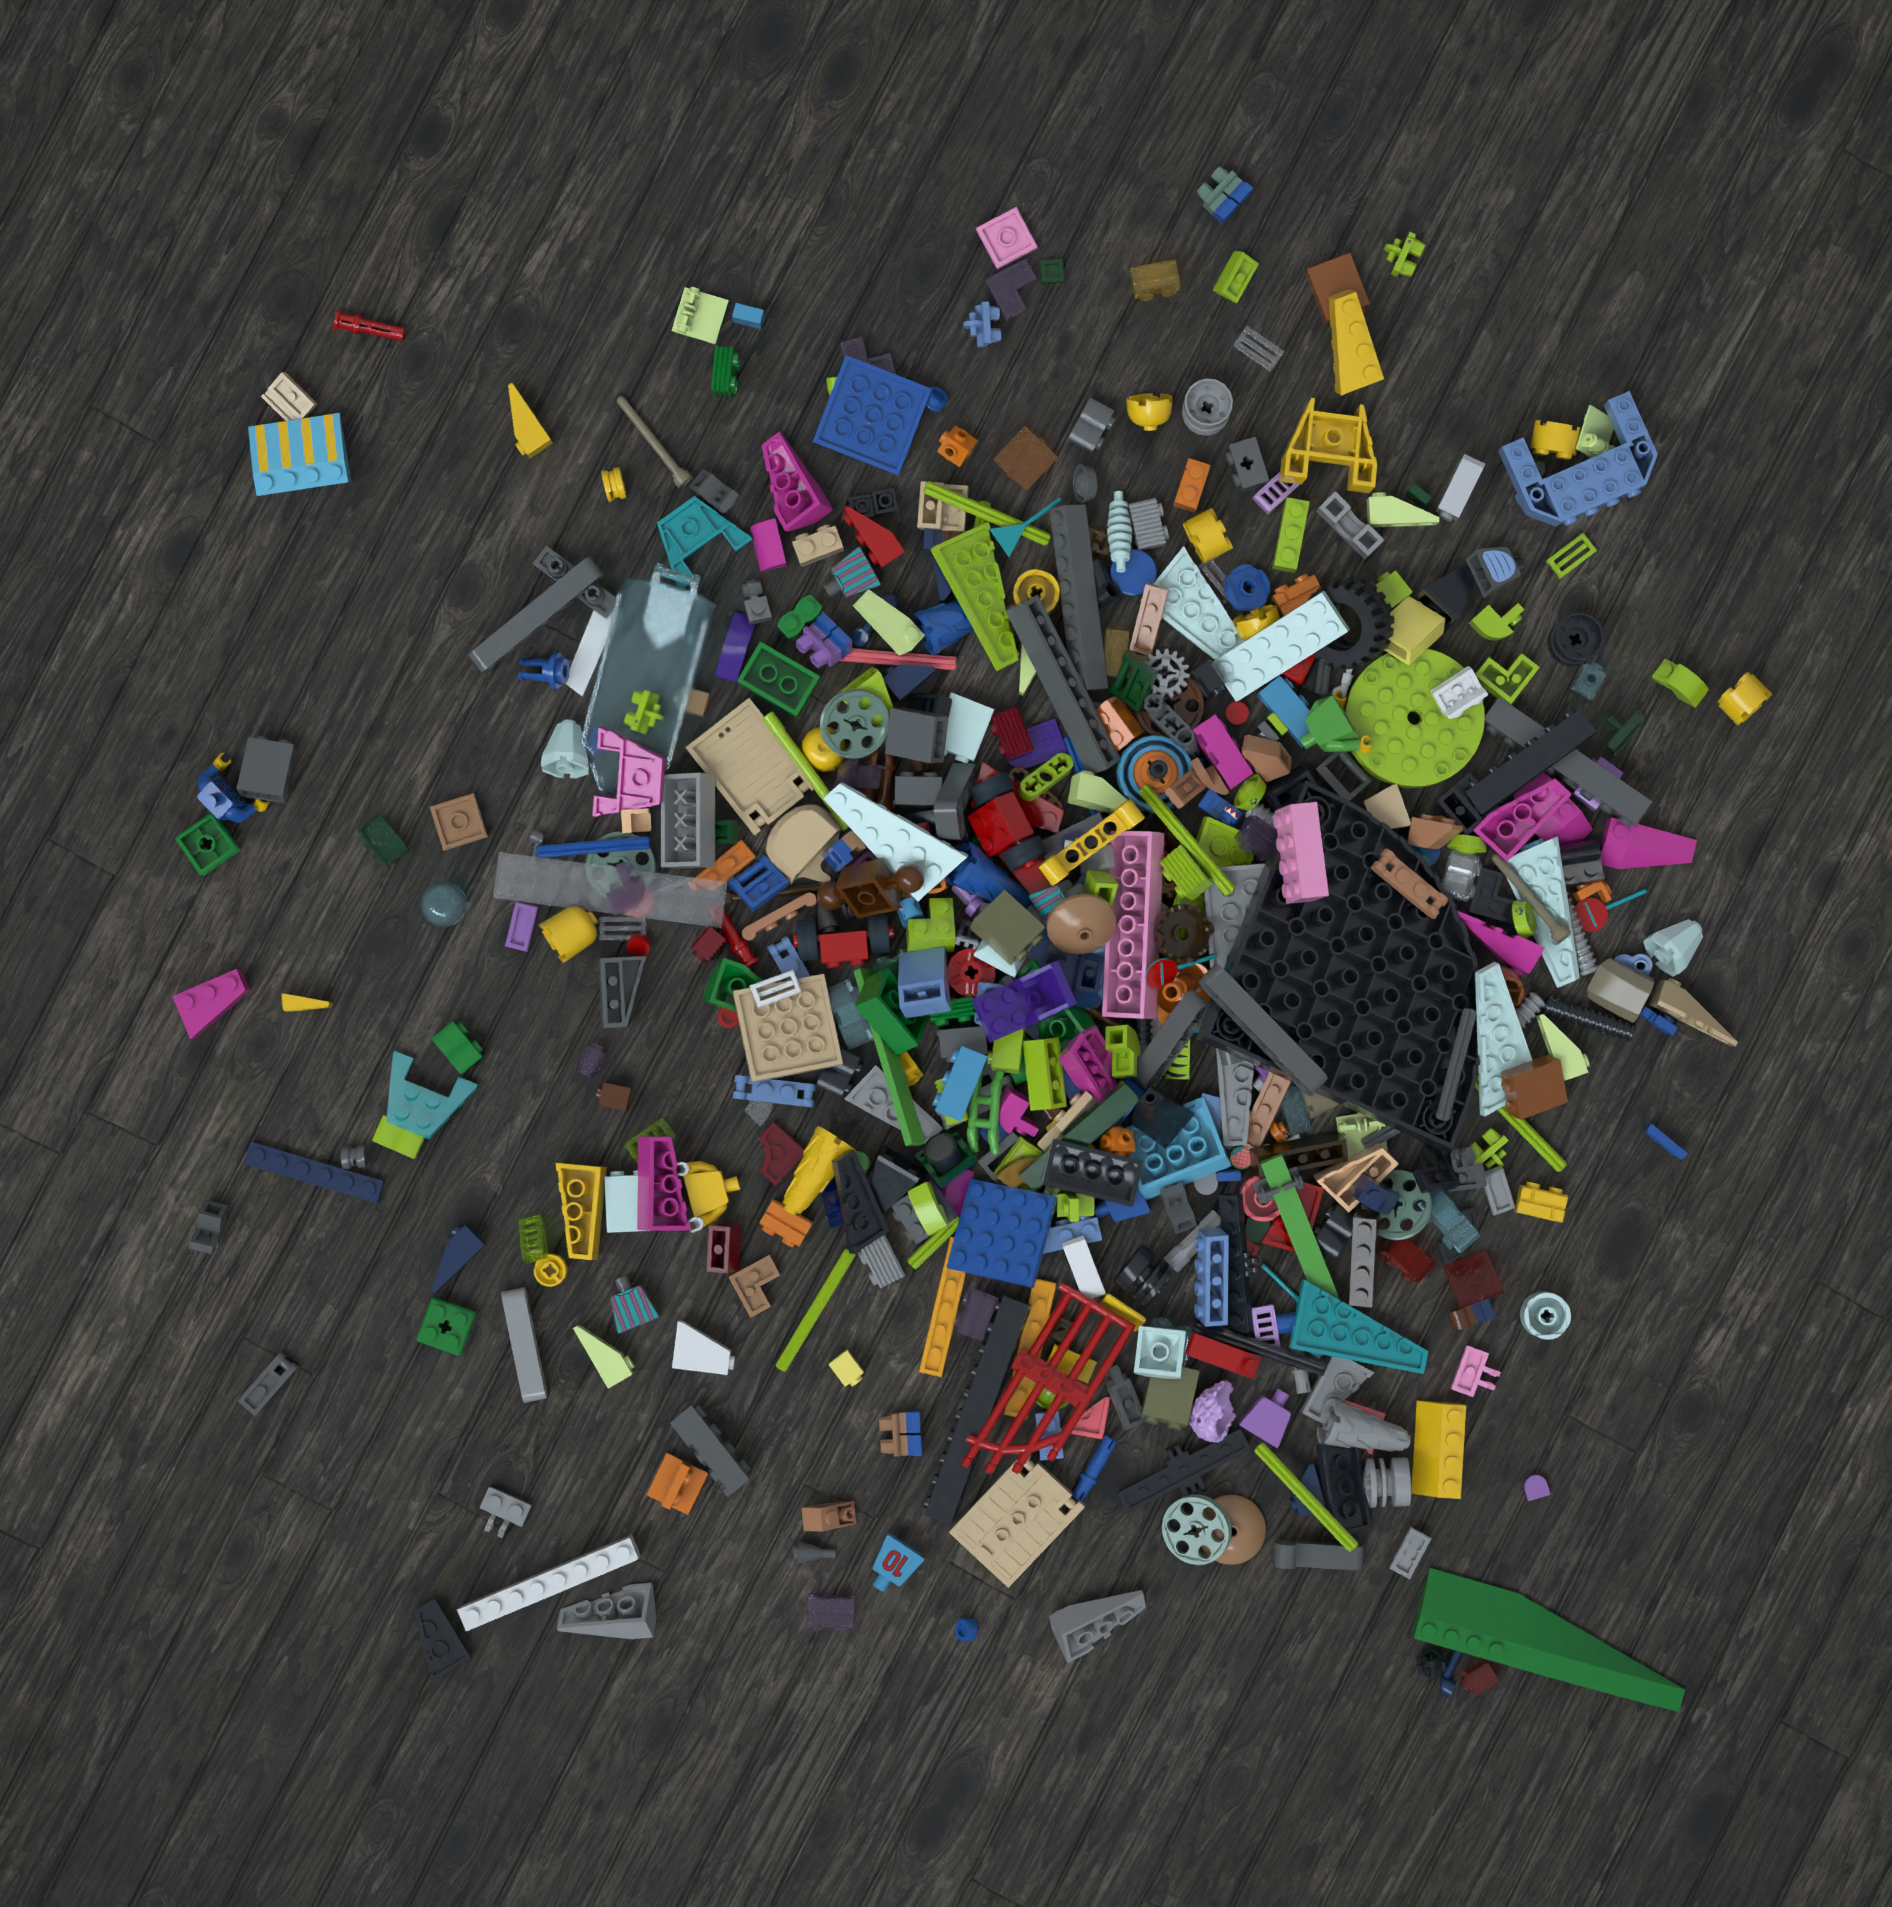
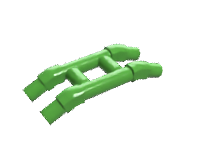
M982 1070L969 1101L967 1141L969 1142L970 1151L972 1153L978 1152L979 1137L977 1127L989 1128L988 1143L990 1144L991 1154L995 1155L1000 1153L998 1124L1004 1072L1000 1070L995 1071L990 1087L991 1096L979 1095L983 1076ZM979 1104L990 1105L989 1119L978 1118Z

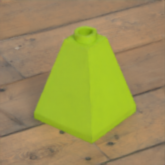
M873 666L836 693L837 695L849 689L866 690L883 702L888 715L890 714V708H893L882 674ZM864 697L859 701V707L862 709L870 704L868 697ZM875 715L871 723L874 726H878L882 722V716Z

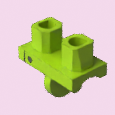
M1409 232L1402 249L1399 248L1402 242L1399 239H1395L1393 245H1385L1384 250L1389 253L1387 261L1393 262L1395 256L1398 257L1391 275L1395 277L1398 274L1408 277L1412 276L1417 264L1406 260L1407 254L1410 253L1420 258L1425 247L1424 243L1415 239L1416 234Z
M644 690V692L634 691L631 700L632 703L639 706L636 714L629 711L626 713L624 723L629 725L631 730L647 735L649 727H654L656 719L662 721L664 719V716L658 714L661 705H658L660 695Z
M1490 1128L1482 1135L1483 1139L1489 1144L1484 1150L1476 1142H1473L1468 1147L1472 1148L1474 1152V1164L1483 1163L1490 1157L1491 1159L1485 1163L1488 1169L1495 1164L1503 1167L1504 1164L1501 1159L1507 1154L1503 1149L1497 1154L1495 1152L1509 1140L1504 1135H1499Z

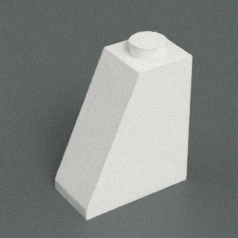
M678 1321L672 1368L728 1375L729 1370L734 1369L735 1356H731V1349L687 1322Z

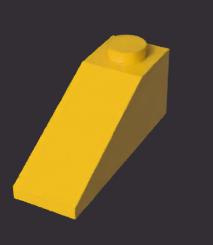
M513 383L508 385L514 434L518 440L515 445L522 456L527 453L531 459L553 443Z

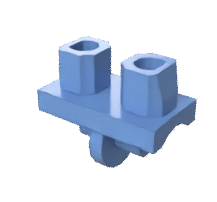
M981 302V305L975 306V313H969L970 321L963 323V328L970 329L972 337L976 336L977 348H984L1001 340V330L991 328L990 321L999 320L1000 309L999 307L989 306V302Z

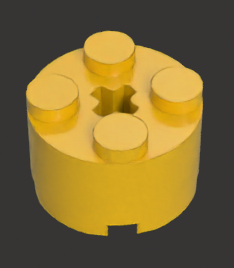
M1535 420L1530 446L1531 449H1534L1533 454L1547 456L1549 452L1556 453V458L1565 460L1576 456L1580 427H1576L1574 431L1572 430L1573 425L1549 421L1540 425L1541 421Z
M1212 508L1183 523L1185 532L1203 563L1209 562L1233 549L1229 538L1224 535L1226 529L1220 519H1217Z
M1033 569L1023 573L1014 586L1013 601L1015 605L1031 598L1032 590L1035 589L1037 592H1042L1040 600L1047 614L1052 613L1059 600L1060 590L1056 579L1051 574L1042 570Z
M1749 672L1738 680V683L1734 686L1735 690L1730 687L1718 700L1719 707L1737 726L1755 713L1762 706L1764 700L1767 701L1772 696V693L1754 674L1751 675Z

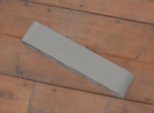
M521 1287L502 1291V1302L523 1402L527 1403L546 1399L547 1389L526 1289Z

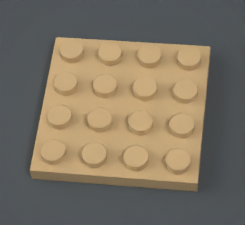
M824 974L797 979L801 993L761 1008H757L750 988L733 991L751 1083L843 1064ZM792 980L773 983L756 990L759 993ZM791 986L783 990L777 991L775 993L766 995L764 997H761L760 1000L763 1001L773 996L782 994L784 992L795 989V987Z

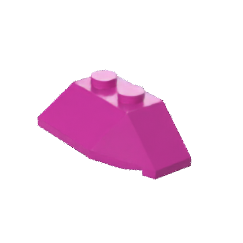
M1542 773L1513 794V800L1552 779L1547 774ZM1568 798L1535 834L1540 839L1542 838L1544 842L1558 836V842L1561 845L1579 842L1593 829L1582 811Z
M1096 1026L1089 1027L1070 1040L1067 1047L1062 1051L1059 1061L1075 1086L1084 1092L1087 1091L1099 1102L1117 1085L1116 1080L1112 1076V1053L1105 1049V1040Z

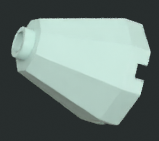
M563 720L556 725L542 754L541 767L543 772L560 778H564V773L570 774V778H579L589 774V760L581 727L575 721Z
M1688 919L1655 932L1643 941L1646 952L1650 958L1655 955L1659 960L1655 963L1659 969L1672 977L1680 974L1689 964L1703 938L1702 927L1696 921Z

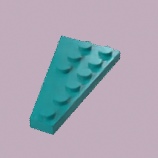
M1302 1279L1289 1348L1424 1374L1428 1356L1427 1350Z

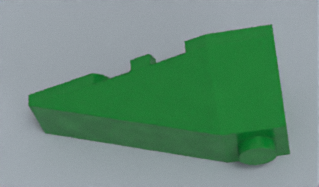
M721 958L708 979L701 1001L736 1012L733 991L749 988L750 985L764 980L755 975L745 965Z
M1033 959L1017 973L1018 977L1021 978L1042 968V966ZM1074 1005L1037 1023L1041 1032L1039 1035L1040 1039L1059 1037L1060 1053L1067 1047L1070 1040L1089 1027L1096 1026L1082 1007Z

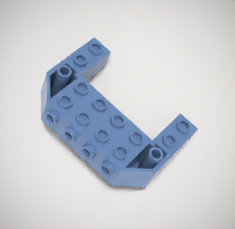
M1630 391L1608 400L1603 405L1621 445L1543 480L1524 438L1501 447L1498 452L1517 492L1514 497L1525 515L1555 527L1563 523L1565 526H1568L1578 521L1577 517L1584 514L1586 517L1599 512L1598 508L1604 505L1611 507L1620 503V498L1625 496L1632 498L1642 493L1640 489L1647 484L1658 454Z

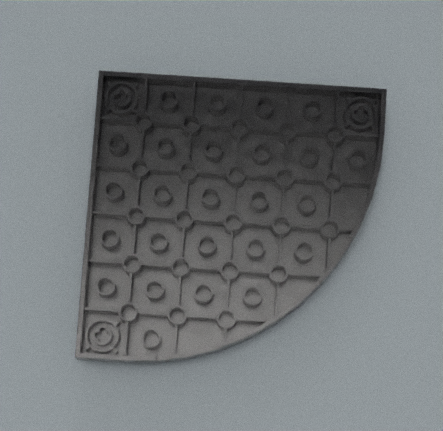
M1303 781L1296 785L1289 805L1317 802L1329 896L1310 902L1286 904V898L1282 894L1283 875L1279 871L1281 856L1276 847L1277 833L1224 970L1327 1075L1328 1079L1315 1093L1440 1150L1453 1149L1477 1082V1069L1481 1061L1478 1055L1476 1014L1450 1119L1448 1121L1437 1119L1436 1114L1462 1012L1466 1008L1476 1011L1475 972H1477L1478 964L1475 952H1472L1468 940L1467 928L1464 922L1460 920L1455 909L1456 905L1450 894L1444 890L1439 882V877L1434 875L1420 853L1414 851L1402 836L1397 835L1390 829V826L1380 822L1372 816V813L1311 782ZM1385 848L1392 851L1401 862L1435 890L1448 898L1446 905L1441 906L1438 910L1439 914L1435 919L1427 916L1371 869L1374 862L1379 861L1381 858L1380 854ZM1388 863L1386 869L1389 871L1392 866ZM1429 897L1426 902L1431 905L1433 900ZM1212 999L1196 1039L1293 1082Z

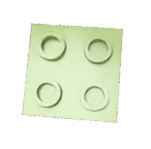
M685 287L671 331L716 344L729 300L699 292V289L695 287L690 289Z
M1592 405L1588 407L1576 446L1578 451L1590 458L1616 448L1613 445H1609L1614 428L1608 415Z
M1358 1114L1336 1117L1338 1132L1346 1138L1348 1157L1364 1150L1361 1139L1376 1130H1381V1127H1385V1124L1368 1116L1357 1117ZM1384 1141L1380 1145L1388 1151L1387 1142Z

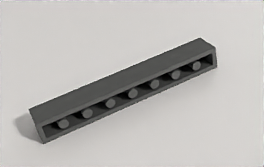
M1064 505L1050 509L1067 653L1086 691L1108 688L1086 505Z
M1033 596L1006 610L1086 771L1098 773L1119 762L1120 757L1039 596Z
M1500 697L1485 715L1484 729L1494 736L1496 734L1504 738L1503 742L1513 749L1518 747L1520 750H1524L1526 748L1525 744L1534 737L1539 739L1545 735V728ZM1574 750L1546 770L1551 775L1555 773L1560 776V781L1570 788L1574 786L1579 789V794L1588 801L1593 799L1600 804L1598 807L1607 814L1612 812L1619 817L1618 821L1626 827L1633 826L1636 828L1652 806L1651 800L1578 750Z

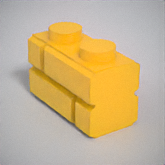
M1527 1182L1526 1186H1519L1514 1212L1562 1223L1568 1195H1563L1562 1189L1549 1187V1191L1540 1189V1184Z

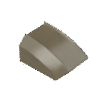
M1609 958L1598 966L1587 988L1588 997L1605 1009L1634 1023L1652 991L1654 978Z

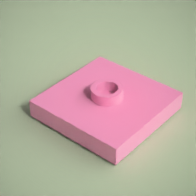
M1017 207L976 228L997 270L1038 249Z

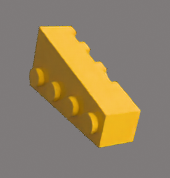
M1348 289L1328 297L1330 326L1332 328L1331 341L1334 356L1335 392L1344 395L1383 380L1384 377L1357 293Z
M556 1163L569 1258L597 1260L607 1167Z

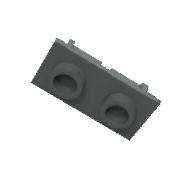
M1297 1167L1288 1169L1292 1181L1282 1184L1283 1190L1285 1191L1295 1187L1296 1191L1302 1189L1304 1183L1301 1176H1299ZM1266 1178L1253 1182L1260 1204L1273 1200L1272 1195L1280 1193L1278 1187L1270 1189Z

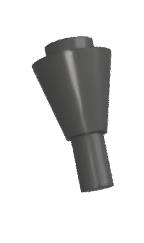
M818 903L817 932H822V935L835 933V929L839 928V924L832 911L824 909Z
M797 1541V1545L792 1547V1559H796L797 1564L820 1558H835L836 1554L835 1549L820 1548L801 1541Z

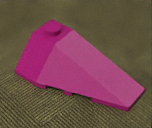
M781 432L776 433L762 444L766 470L769 472L771 480L770 490L775 501V505H773L774 511L785 531L789 532L815 524L833 510L825 494Z
M1553 778L1490 812L1473 831L1501 857L1508 861L1572 793L1558 780Z
M1609 818L1606 819L1600 845L1602 866L1614 869L1692 863L1697 840L1640 824L1636 828L1633 826L1626 827L1618 819Z
M1457 911L1460 920L1464 922L1467 930L1499 960L1511 967L1519 976H1522L1523 973L1530 974L1545 947L1518 935L1508 936L1507 932L1501 928L1491 925L1488 927L1485 922Z

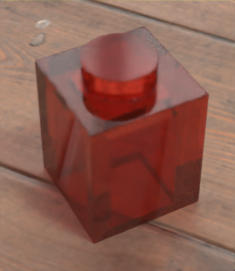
M1485 1659L1461 1673L1464 1678L1461 1681L1467 1693L1472 1692L1475 1697L1500 1683Z

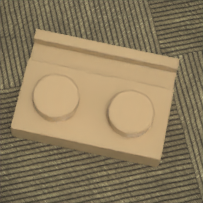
M281 372L270 385L267 392L261 396L285 421L306 418L317 405L286 372Z

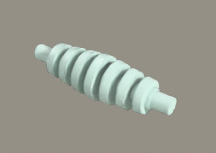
M1115 491L1114 501L1109 505L1107 535L1108 543L1110 544L1111 560L1116 562V571L1122 573L1126 571L1125 562L1130 560L1132 524L1128 503L1123 501V492Z

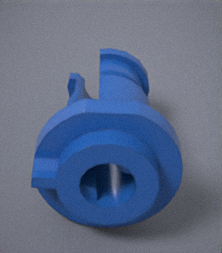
M554 652L550 659L534 658L527 660L526 658H521L519 664L542 667V673L518 672V677L521 681L530 679L532 681L549 682L552 689H561L562 685L568 681L571 659L565 658L560 652Z

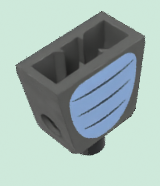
M1507 547L1477 549L1466 559L1484 598L1511 585L1521 576L1520 570L1524 568L1523 559L1519 556L1513 558Z

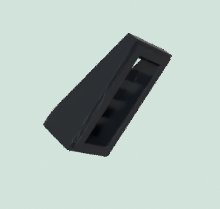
M911 693L908 708L949 716L952 699L940 694Z

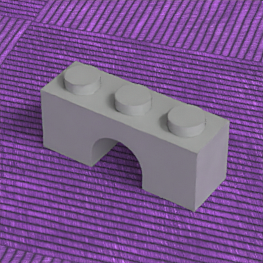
M1336 491L1316 511L1365 560L1384 541L1369 524H1364L1353 514L1351 506Z

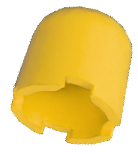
M571 906L540 923L539 927L543 929L542 933L551 948L557 950L560 955L559 959L562 963H565L596 940L597 930L595 924L598 921L591 911L587 913L579 906Z

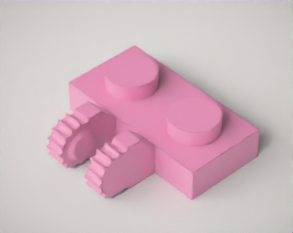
M1466 1345L1450 1389L1471 1397L1474 1396L1477 1385L1495 1390L1496 1385L1480 1380L1483 1371L1494 1377H1499L1501 1372L1485 1366L1489 1353Z

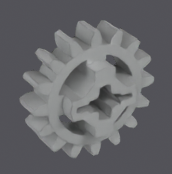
M1165 649L1164 654L1156 650L1155 657L1148 654L1149 662L1144 661L1149 666H1152L1155 662L1162 660L1159 666L1152 668L1158 671V673H1162V670L1165 669L1167 674H1171L1167 675L1166 679H1162L1161 674L1157 675L1155 680L1159 684V688L1153 684L1151 689L1152 695L1158 693L1164 699L1165 694H1168L1169 698L1172 699L1173 692L1181 694L1180 686L1186 688L1187 683L1183 679H1189L1190 674L1184 673V671L1188 670L1189 666L1182 665L1185 658L1177 659L1176 651L1170 655L1168 649ZM1170 661L1175 663L1178 669H1174L1170 665ZM1179 680L1176 685L1167 689L1169 683Z

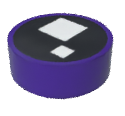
M1068 832L1063 835L1060 841L1061 849L1063 850L1081 835L1077 832ZM1074 849L1068 850L1066 854L1076 855L1078 854V852Z

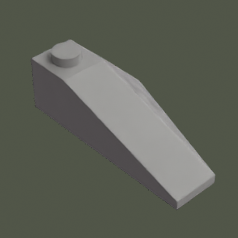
M652 1583L627 1585L622 1587V1591L610 1595L607 1592L602 1594L600 1599L591 1602L585 1600L560 1609L557 1630L624 1639L653 1638L656 1624Z
M1140 1590L1069 1605L1049 1615L1052 1631L1067 1663L1089 1653L1094 1649L1093 1644L1102 1637L1108 1638L1112 1635L1110 1631L1118 1624H1126L1146 1608L1144 1594Z

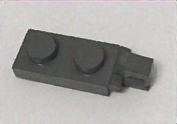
M1118 1364L1112 1365L1106 1375L1108 1380L1106 1381L1107 1389L1123 1429L1129 1430L1144 1423L1145 1418L1140 1417L1142 1407L1130 1378H1127L1125 1373L1121 1374Z

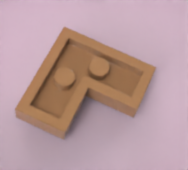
M770 1255L729 1276L750 1318L771 1307L761 1286L780 1276V1273Z

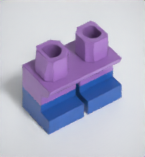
M822 612L816 617V622L809 627L805 626L803 628V635L796 641V647L801 653H806L812 648L815 652L810 655V660L817 668L826 663L831 667L852 652V639Z

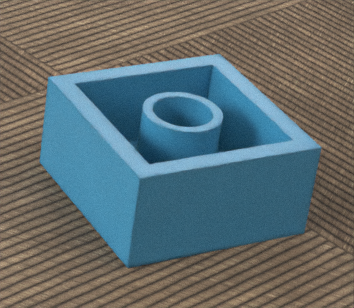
M736 303L732 318L734 323L762 330L765 313L762 309Z

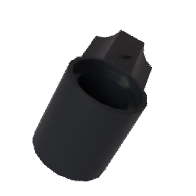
M1097 559L1093 561L1098 608L1103 609L1121 596L1119 586L1114 581H1111L1104 560Z

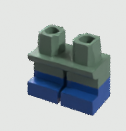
M1219 166L1211 175V178L1219 185L1212 189L1205 182L1197 190V194L1204 201L1203 207L1223 225L1252 193L1253 187L1238 178L1233 170L1229 173Z

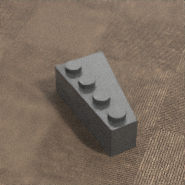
M691 1404L674 1418L670 1424L689 1448H694V1454L700 1463L704 1466L708 1465L710 1468L708 1471L714 1481L719 1484L722 1483L726 1487L723 1492L729 1497L750 1479L752 1474L749 1471L752 1468L744 1459L741 1461L735 1455L737 1450L729 1441L724 1442L720 1437L722 1432L715 1423L710 1425L705 1418L708 1415L700 1405L696 1407L694 1404Z

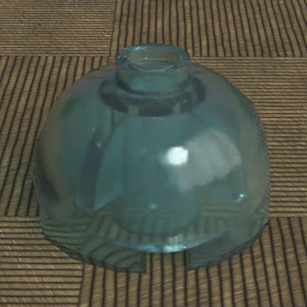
M440 881L433 883L424 891L420 906L428 922L440 927H449L456 925L467 911L468 902L465 893L459 886L452 882Z

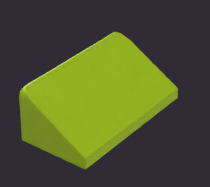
M1234 251L1213 291L1237 304L1259 263L1244 252Z

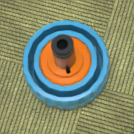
M1162 735L1145 736L1134 741L1122 753L1117 765V784L1121 794L1127 800L1132 799L1141 811L1155 813L1139 794L1140 789L1148 784L1169 809L1176 807L1164 791L1188 771L1194 770L1190 763L1192 760L1188 756V752L1181 749L1170 738Z

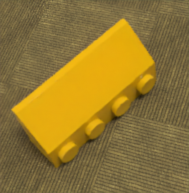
M1416 1400L1411 1480L1412 1494L1461 1499L1466 1405L1463 1403Z

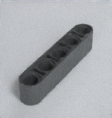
M1194 989L1188 991L1181 998L1137 1061V1077L1132 1078L1145 1091L1150 1087L1157 1086L1206 1015L1210 1004Z

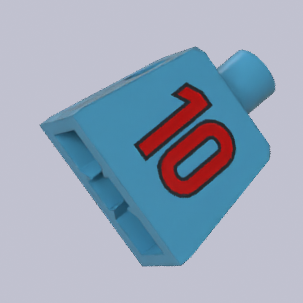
M888 1532L872 1567L874 1571L879 1573L873 1586L882 1592L886 1590L890 1582L900 1587L920 1566L925 1556Z

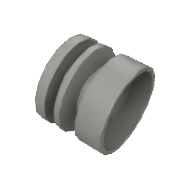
M1215 379L1199 380L1190 386L1182 407V417L1190 431L1198 435L1209 436L1218 433L1225 427L1233 404L1230 390L1225 384ZM1204 406L1206 409H1211L1210 414L1206 411L1202 412Z
M1373 1458L1366 1459L1363 1482L1369 1507H1376L1377 1497H1379L1380 1506L1385 1507L1387 1496H1391L1394 1507L1410 1506L1411 1478L1408 1458H1391L1389 1468H1385L1383 1459L1378 1458L1377 1469H1375Z

